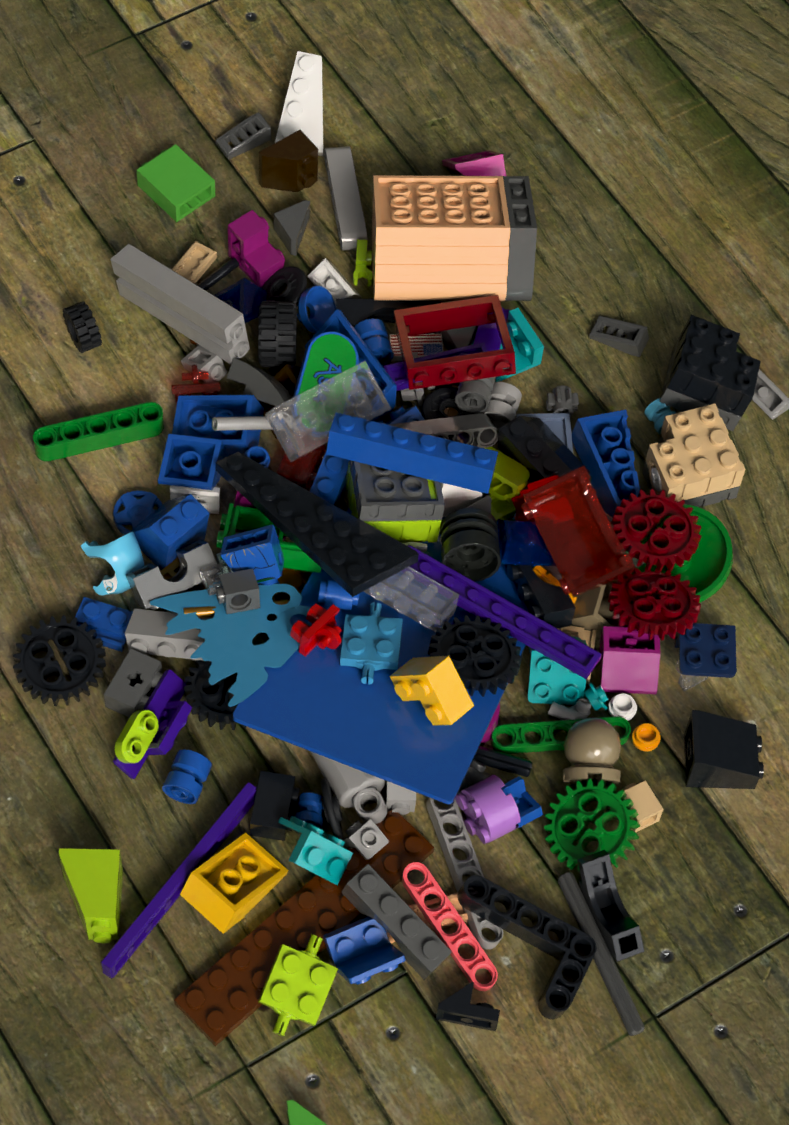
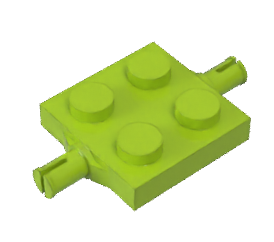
M311 935L305 951L295 950L284 944L280 946L259 997V1003L272 1008L279 1014L272 1032L278 1033L280 1036H285L290 1020H300L312 1026L316 1025L337 973V967L323 962L316 956L323 941L322 938H317L316 935Z

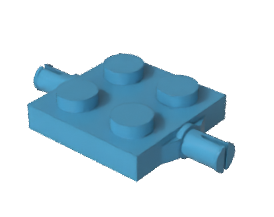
M375 602L370 604L369 616L346 614L340 656V666H352L362 669L361 682L366 684L368 676V685L374 682V670H398L403 619L380 617L382 605L378 602L376 611Z

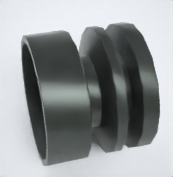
M476 508L459 509L446 516L440 526L442 563L474 582L482 581L495 574L500 567L501 558L498 524L494 516L489 512Z

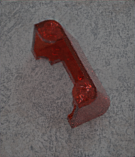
M585 466L524 494L523 499L525 503L521 504L527 520L533 519L562 577L558 582L564 594H571L573 598L631 574L635 569L630 555L623 553L624 546L618 540L596 496L595 489H591L592 485L589 481L591 478Z

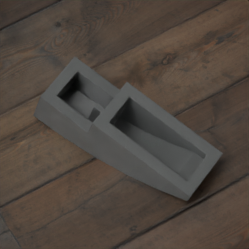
M233 358L227 378L246 385L243 395H254L258 401L291 411L293 396L276 378L260 368Z

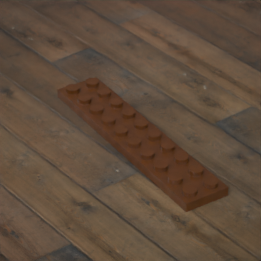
M391 809L381 823L376 824L389 842L373 857L365 860L356 848L351 849L348 847L347 850L353 852V855L338 885L316 875L174 999V1004L214 1046H217L263 1005L258 1000L282 944L295 950L305 951L311 935H316L317 938L323 939L316 955L318 956L327 948L323 935L356 922L363 915L341 892L346 884L367 864L393 889L402 881L403 871L408 864L413 862L422 863L434 852V847L398 812H392Z

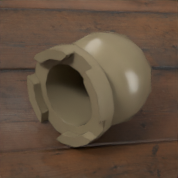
M590 717L575 722L567 732L564 741L565 757L571 763L570 768L563 769V782L577 784V781H580L582 784V779L596 780L595 786H597L602 779L606 785H611L612 783L617 785L618 782L620 783L621 771L613 767L619 759L621 751L619 733L610 723L601 718Z

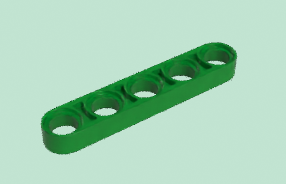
M622 717L601 718L612 726H620L624 729L625 735L619 738L621 745L625 744L631 732L629 722ZM582 719L500 725L492 732L491 745L495 751L505 754L564 750V741L556 740L553 732L559 729L568 732L575 722ZM536 732L541 739L537 743H530L525 739V734ZM499 734H508L512 738V742L508 745H502L498 743L496 737Z

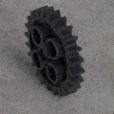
M65 615L57 623L55 618L51 616L50 624L48 625L42 619L39 620L41 627L39 629L29 626L31 635H21L25 644L16 643V649L20 653L13 654L14 662H17V664L13 665L15 673H19L16 676L18 683H24L22 685L23 691L28 692L32 690V699H36L41 695L43 704H46L49 698H51L54 706L58 705L59 699H63L66 706H68L70 697H74L77 702H80L79 694L81 692L90 696L88 687H98L95 677L103 678L104 673L100 668H104L107 665L106 660L102 659L106 656L105 648H100L103 645L102 639H95L97 636L96 630L88 631V624L86 622L78 626L76 617L70 623H67ZM66 639H72L74 641L70 646L67 647L60 645L61 642ZM49 640L54 641L61 660L64 661L66 670L72 679L71 681L65 679L62 669L55 659L53 650L48 644ZM39 651L48 652L44 658L34 657ZM76 663L86 664L81 670L72 669ZM50 675L59 676L55 682L50 683L46 681Z
M467 615L464 617V622H461L457 617H454L452 624L445 621L443 629L436 628V633L431 636L428 648L429 657H450L465 688L469 690L470 696H473L475 690L479 691L482 697L485 696L486 690H489L494 695L496 694L497 687L505 690L507 683L512 684L514 677L518 675L522 656H519L521 647L516 646L517 638H509L510 630L501 632V623L492 626L490 618L483 623L479 616H476L475 621H471Z
M196 660L197 668H189L190 676L185 677L186 686L184 687L186 702L193 707L191 710L192 715L198 714L200 722L208 718L209 727L218 722L220 730H223L226 724H230L231 729L235 730L237 722L233 720V713L238 704L232 707L228 706V703L234 696L228 691L236 682L237 673L223 678L214 685H210L209 678L211 674L208 670L212 662Z

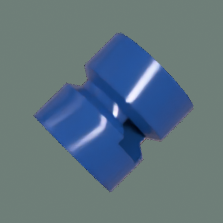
M367 319L355 325L354 329L380 364L384 366L391 362L394 353L388 340V333L384 322L379 319Z
M185 749L179 750L171 765L173 771L167 774L162 786L163 792L178 802L195 804L202 792V783L207 780L212 763L205 756L197 752Z

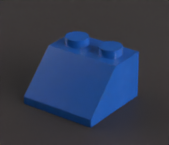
M168 434L158 484L213 490L221 478V475L216 471V462L225 458L222 440Z

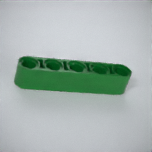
M147 402L40 427L33 434L35 454L42 461H53L158 436L164 429L163 409L157 403Z

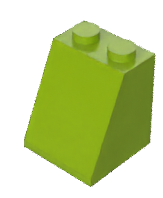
M59 848L63 878L88 939L97 943H110L112 940H119L123 884L120 850Z

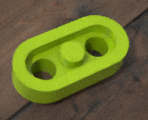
M135 711L127 721L115 743L116 757L122 763H137L145 755L159 726L158 719L152 711Z

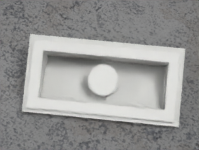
M326 258L307 275L315 286H322L330 292L335 305L336 299L361 298L360 294L335 265Z

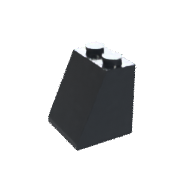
M692 710L684 732L686 787L755 789L758 780L763 779L764 774L763 762H759L758 753H761L762 737L757 736L756 725L700 710Z

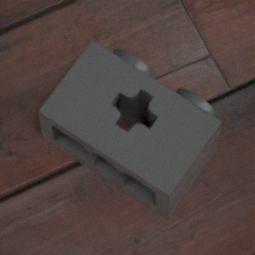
M130 649L104 693L105 707L129 718L135 711L143 710L150 695L163 676L161 661Z

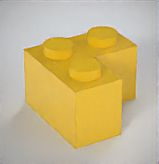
M449 656L412 658L390 675L395 692L401 700L421 701L425 714L432 725H452L474 707Z

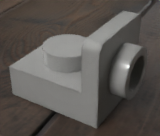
M200 345L181 360L184 369L200 375L205 386L208 388H212L227 375L222 359Z

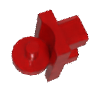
M315 603L308 611L306 620L311 622L312 625L309 626L303 621L298 620L292 626L290 636L300 643L299 653L306 657L317 645L321 649L326 647L336 649L341 644V637L339 635L341 628L336 626L335 616L339 613L340 608L333 604L327 610Z

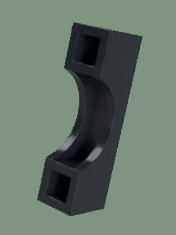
M374 298L336 299V309L342 311L354 328L359 322L367 319H379L384 323H395L394 310L439 304L441 301L374 300ZM441 331L425 334H441Z
M528 526L501 532L499 540L500 558L507 568L508 578L516 585L519 599L522 602L524 601L528 612L557 629L571 626L576 607L566 588L544 582L532 569L538 564L542 550V544L533 527Z

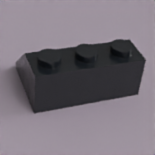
M519 416L499 428L498 449L528 469L530 483L558 475L565 491L590 475V471L540 418Z

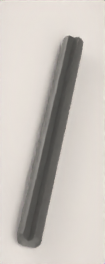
M573 873L562 874L558 879L559 886L579 929L591 936L596 942L597 950L593 959L630 1036L638 1035L643 1032L645 1026Z

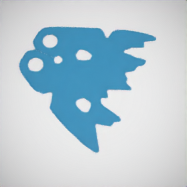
M288 584L258 585L260 608L226 614L223 603L218 604L216 589L168 595L151 600L150 604L178 613L176 617L167 623L166 635L194 628L201 630L198 637L204 638L205 641L190 658H202L204 661L212 662L208 670L211 674L209 678L210 685H214L223 678L238 673L236 682L228 691L234 695L228 703V706L232 707L247 699L267 681L268 674L264 667L279 668L283 666L300 647V643L290 636L293 626L290 623V619L296 614H302L307 617L310 607L300 605L302 596L295 587ZM277 592H285L290 595V601L284 605H278L273 602L272 597ZM216 607L212 609L215 611L214 617L207 620L199 619L196 615L197 612L184 614L183 608ZM269 614H275L277 615V619L275 621H269L267 619V616ZM258 633H266L269 640L256 646L253 645L252 639Z

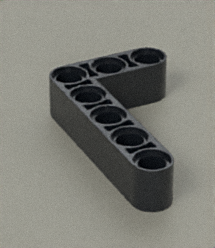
M479 875L469 877L457 895L462 907L558 959L539 999L538 1008L541 1015L547 1019L552 1020L561 1017L572 1004L597 950L596 942L588 934ZM468 888L476 889L480 897L471 896ZM494 903H502L506 908V912L498 911ZM521 917L529 918L533 927L525 926L521 921ZM547 931L557 934L559 941L551 940ZM574 946H580L585 951V956L578 955L574 950ZM562 971L569 972L573 977V982L566 981L562 976ZM549 997L557 998L561 1008L551 1005Z

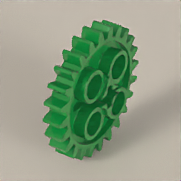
M588 779L587 787H583L581 782L577 781V789L574 791L569 786H566L568 795L563 796L558 793L557 797L561 802L559 804H549L555 811L554 814H545V817L552 822V824L544 826L546 832L552 833L545 838L549 844H554L550 851L553 854L560 853L557 858L559 862L563 863L568 860L567 867L572 870L578 864L577 859L606 850L610 855L611 864L617 868L618 863L616 859L618 857L624 860L628 859L624 853L625 849H635L630 843V839H639L638 834L632 831V829L640 827L638 821L632 820L639 815L636 809H630L634 803L631 799L624 800L627 795L624 790L616 793L617 787L615 784L612 783L606 789V783L602 779L597 786H595L592 779ZM598 801V806L594 811H585L587 803ZM607 807H610L609 812H605ZM611 820L619 821L617 829L614 831L606 830L608 822ZM570 822L578 823L576 831L565 833V828ZM592 823L597 827L595 830H592L587 825ZM579 840V844L574 846L573 843ZM598 841L599 846L596 851L592 853L586 852L588 843Z

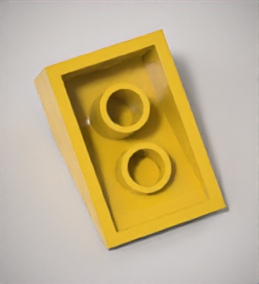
M245 832L192 871L180 895L224 934L241 921L287 875L289 870Z

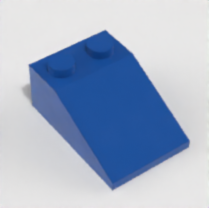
M254 395L178 396L172 434L219 439L223 442L225 457L236 452L244 455L247 449L259 445L261 430L214 431L212 419L214 417L263 416L264 408Z

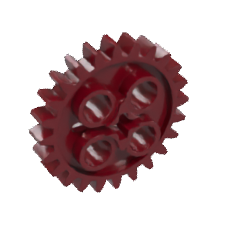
M654 489L650 490L649 495L640 490L638 497L631 493L628 500L622 499L620 506H617L611 521L613 525L611 534L616 535L613 542L614 544H621L620 553L626 551L629 553L628 561L635 557L637 559L636 566L639 567L644 562L647 564V570L649 571L652 565H656L659 572L662 571L664 565L670 571L673 570L675 563L682 567L684 561H690L693 553L695 554L701 539V535H699L701 526L696 525L699 517L690 516L693 508H684V499L677 503L675 501L676 494L674 493L669 498L666 497L665 490H662L660 495H656ZM667 516H671L664 521L662 528L659 527ZM650 532H652L653 534L645 544H642L648 539Z
M645 566L644 572L634 568L633 575L626 571L624 578L617 577L616 584H612L609 594V611H613V619H619V626L628 625V633L637 630L638 637L646 633L649 640H652L654 635H658L661 641H663L666 634L675 639L676 632L685 635L686 629L691 630L693 623H697L701 607L699 603L700 595H695L696 587H689V580L680 581L681 574L673 577L670 570L661 573L656 568L655 572H651Z

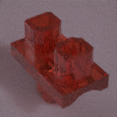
M193 364L192 372L182 373V381L193 380V384L172 385V394H175L176 403L178 396L191 395V393L202 392V395H218V391H221L220 382L198 383V380L209 379L208 371L198 372L197 364Z

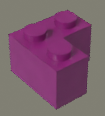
M251 210L228 224V256L230 259H237L239 262L238 267L261 289L275 272L284 268L285 258L279 249H275L268 241L269 225L267 221Z

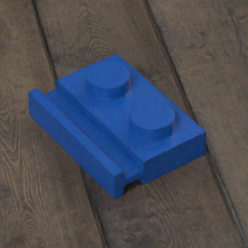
M83 597L75 615L78 626L86 622L88 624V631L96 630L97 636L95 639L101 638L102 646L123 652L126 642L125 631L133 612Z

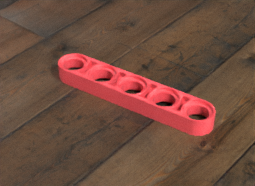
M419 862L408 864L402 874V883L439 939L452 951L450 955L469 983L474 982L473 988L478 991L490 990L498 978L495 966L428 868ZM419 870L424 876V881L418 885L410 883L407 878L408 872ZM427 895H437L441 905L437 909H429L424 903V898ZM445 919H452L456 922L458 929L453 934H447L442 930L441 922ZM462 944H469L473 947L475 954L470 959H464L459 955L458 947ZM479 969L488 970L492 976L491 982L488 984L479 983L475 978V972Z

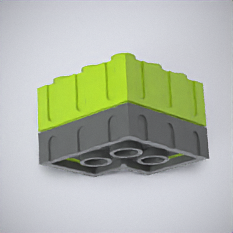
M349 460L345 484L346 490H348L351 515L401 543L438 541L445 506L440 482Z

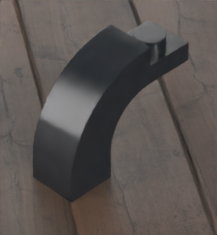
M602 850L577 859L582 878L579 880L581 892L612 957L618 962L645 952L640 927L630 917L619 896L610 855L606 850Z

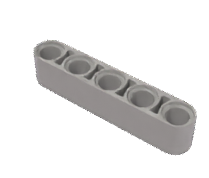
M350 146L325 148V166L341 251L357 249V239L367 240V232Z

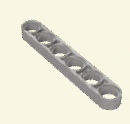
M429 797L426 803L427 810L455 888L459 892L464 884L462 881L463 875L484 876L456 800L454 799L453 803L448 804L447 808H439L435 805L434 799ZM443 824H453L457 828V833H447L443 828ZM452 850H463L466 853L467 859H456ZM468 888L471 896L480 897L476 889ZM463 907L464 913L468 915L467 921L471 932L483 949L495 948L503 938V929ZM483 928L493 930L496 939H485L481 930Z

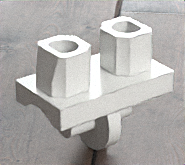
M217 484L213 490L170 486V500L191 494L209 513L219 514L220 488L217 487Z

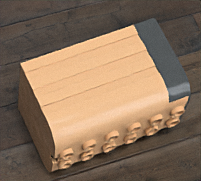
M373 175L372 273L374 300L459 301L498 295L500 301L532 300L537 224L529 176Z

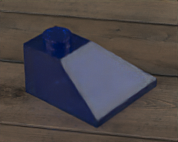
M243 278L213 296L243 313L246 324L259 317V306L262 301L267 300V291L248 279Z
M498 519L502 564L557 566L558 561L552 521Z

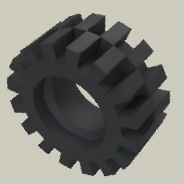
M84 301L63 309V317L68 327V333H70L71 339L74 341V345L79 352L84 353L102 345L101 334L98 331L99 327L96 325L95 317L92 316V311L89 310L88 305Z

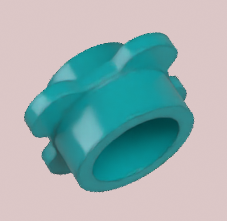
M592 682L589 683L591 688L584 691L592 707L595 711L602 707L605 710L608 709L605 702L609 698L601 685L595 687Z

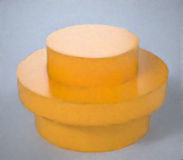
M649 723L637 726L632 733V742L641 751L656 749L661 740L658 729Z

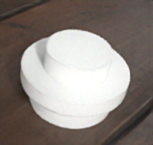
M622 693L610 700L608 710L612 717H622L629 721L636 714L637 704L630 695Z

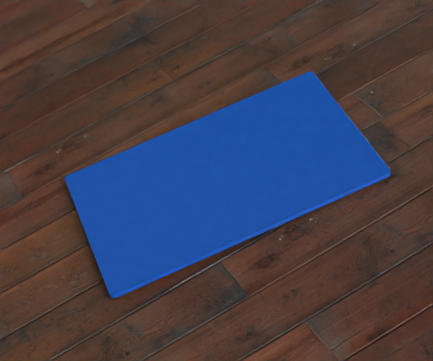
M348 508L347 513L351 514L350 508ZM439 531L437 542L425 541L420 543L428 545L427 551L423 553L442 563V544ZM541 551L537 565H541L544 568V559L548 553ZM502 560L495 574L487 579L476 582L528 612L524 601L522 602L519 599L516 585L508 578L507 568ZM322 568L321 573L312 572L300 594L302 596L301 606L311 608L316 603L324 607L325 604L318 603L321 580L328 581V579L333 578ZM398 572L359 594L358 606L352 605L351 611L340 609L339 613L335 616L336 626L341 628V633L339 634L341 644L336 649L328 647L321 649L317 645L305 657L299 653L298 648L283 666L279 668L264 667L268 674L267 681L251 696L238 704L233 713V720L244 726L437 801L451 804L458 793L505 690L497 687L495 695L486 690L484 697L481 696L479 691L475 690L473 696H470L474 707L452 725H432L425 714L421 701H402L395 692L390 675L397 670H374V682L368 685V676L366 684L361 682L362 669L352 666H340L346 614L369 616L370 604L372 602H375V611L377 602L382 605L380 617L403 619L398 669L412 658L430 656L428 655V648L431 636L435 635L437 627L443 629L445 621L452 624L454 617H457L461 622H464L465 615L471 621H475V615ZM296 614L290 619L292 625L298 620L306 624L308 623L306 616L302 614ZM517 640L516 646L521 647L519 655L521 656L526 645Z

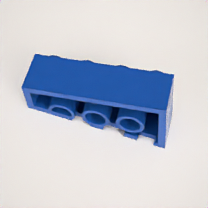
M626 409L578 418L572 432V442L582 464L590 471L588 478L609 524H611L617 506H620L622 499L628 500L631 493L638 497L640 491L637 471L634 468L635 457L634 451L631 450L630 428L627 427L626 420L628 416Z

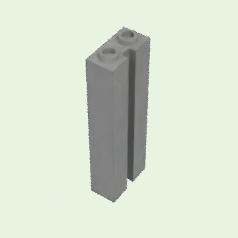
M130 244L126 245L110 259L114 274L120 277L116 280L119 294L208 351L216 354L229 364H232L233 358L240 359L250 350L243 313Z

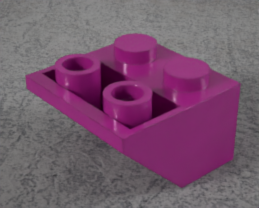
M603 626L599 642L600 653L602 654L600 659V685L603 690L613 693L657 694L660 665L659 636L654 635L653 639L649 640L646 633L641 637H638L637 630L628 633V627Z

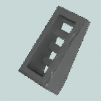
M258 112L216 139L215 142L229 160L270 141L271 128ZM232 142L235 147L231 148L228 143Z
M600 315L589 334V337L595 341L636 357L641 356L649 340L646 326ZM605 326L609 327L605 334L602 333ZM614 331H618L616 336H613Z

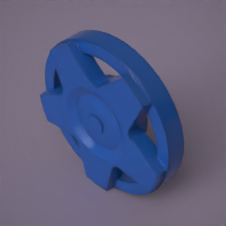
M127 492L118 499L114 506L113 519L115 526L123 535H126L130 531L122 525H131L132 529L135 528L155 511L153 509L155 504L158 508L163 504L151 492ZM123 504L125 509L118 513L119 508Z

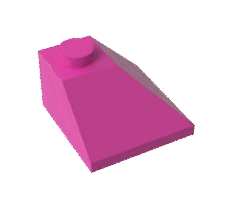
M487 150L442 160L443 166L459 176H506L503 154Z

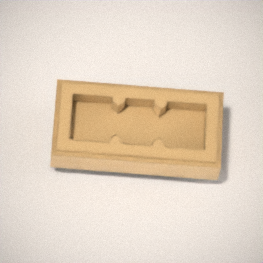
M195 241L171 270L195 284L216 260L217 252Z

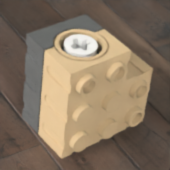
M716 404L665 416L659 442L649 444L642 473L649 490L654 489L656 495H660L661 491L665 490V495L668 498L674 493L676 494L675 501L677 503L684 499V504L696 507L737 498L745 467L740 462L739 454L733 441L729 438V432L723 419L718 414L719 410Z

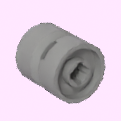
M494 383L489 407L481 414L487 415L498 431L500 427L515 419L516 411L522 398L520 390L509 383Z

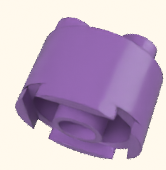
M491 775L462 790L455 797L458 806L464 811L467 818L464 820V824L468 833L471 836L476 834L483 844L490 843L519 828L517 824L521 822L519 810L511 793L508 795L504 794L501 788L506 785L496 775Z

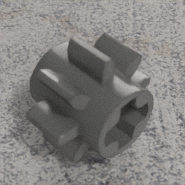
M557 386L552 389V393L547 394V412L569 413L571 417L574 413L573 411H578V393H572L570 387Z

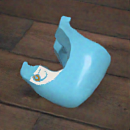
M133 531L106 545H98L96 541L91 543L86 541L81 545V548L88 557L106 560L115 571L113 577L105 575L98 586H93L98 595L120 594L131 589L126 575L144 567L141 549Z

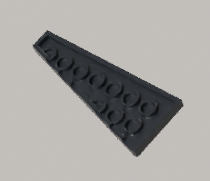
M236 452L216 462V471L352 597L418 562L419 553L240 452Z

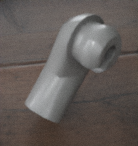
M584 698L579 699L576 705L569 708L553 702L548 715L560 720L585 719L591 713V704L589 700Z

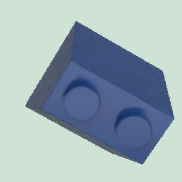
M191 494L166 501L130 532H134L141 551L162 570L178 558L177 550L198 540L205 541L210 513Z

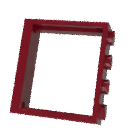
M498 295L394 310L395 329L409 390L516 374L515 352ZM496 323L503 349L414 363L408 336Z

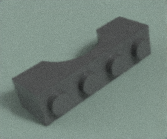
M369 864L355 875L341 893L361 914L373 918L388 931L400 947L408 964L424 980L452 953Z

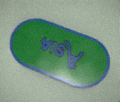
M324 332L319 334L308 344L291 402V414L299 429L310 436L321 437L329 434L335 413H346L358 368L359 356L354 343L341 333Z

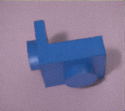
M520 776L505 783L506 786L501 788L505 795L511 793L516 802L521 822L517 824L519 828L543 815L541 806L526 791L524 780Z

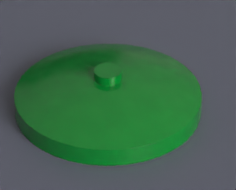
M684 504V508H693L690 516L699 517L696 525L701 526L699 532L701 539L690 561L685 560L682 567L675 563L673 570H671V576L674 577L681 574V582L689 580V587H696L695 595H700V603L714 595L726 582L733 564V548L727 529L716 516L700 507ZM667 516L659 527L662 528L664 521L671 516ZM650 532L648 539L642 544H645L653 534L652 532ZM627 551L622 553L624 572L627 571L633 575L634 568L639 569L641 572L645 571L646 563L643 562L638 567L636 566L637 559L635 557L628 561L629 553ZM652 565L651 572H655L656 565ZM666 565L663 566L661 573L669 570Z

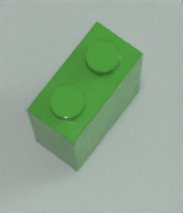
M176 144L169 149L163 150L157 157L143 163L137 169L138 186L176 222L215 197V180Z

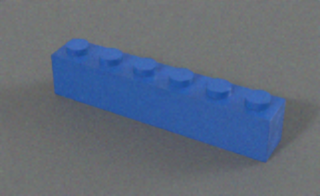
M337 412L329 431L326 451L327 455L486 494L489 493L498 456L497 451Z

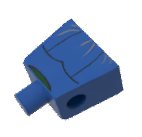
M273 524L224 537L221 557L233 572L253 569L258 584H279L278 578L282 576L284 556Z

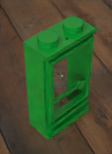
M230 503L228 513H222L220 530L224 531H218L216 547L222 550L224 537L235 535L236 529L250 531L272 525L273 523L257 508L234 507V503ZM274 525L276 533L279 535L278 539L284 556L283 568L321 573V567L295 543L282 541L283 536L286 535Z

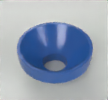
M313 286L303 291L297 304V317L299 321L312 333H316L336 311L332 295L322 286ZM306 305L310 309V318H308Z

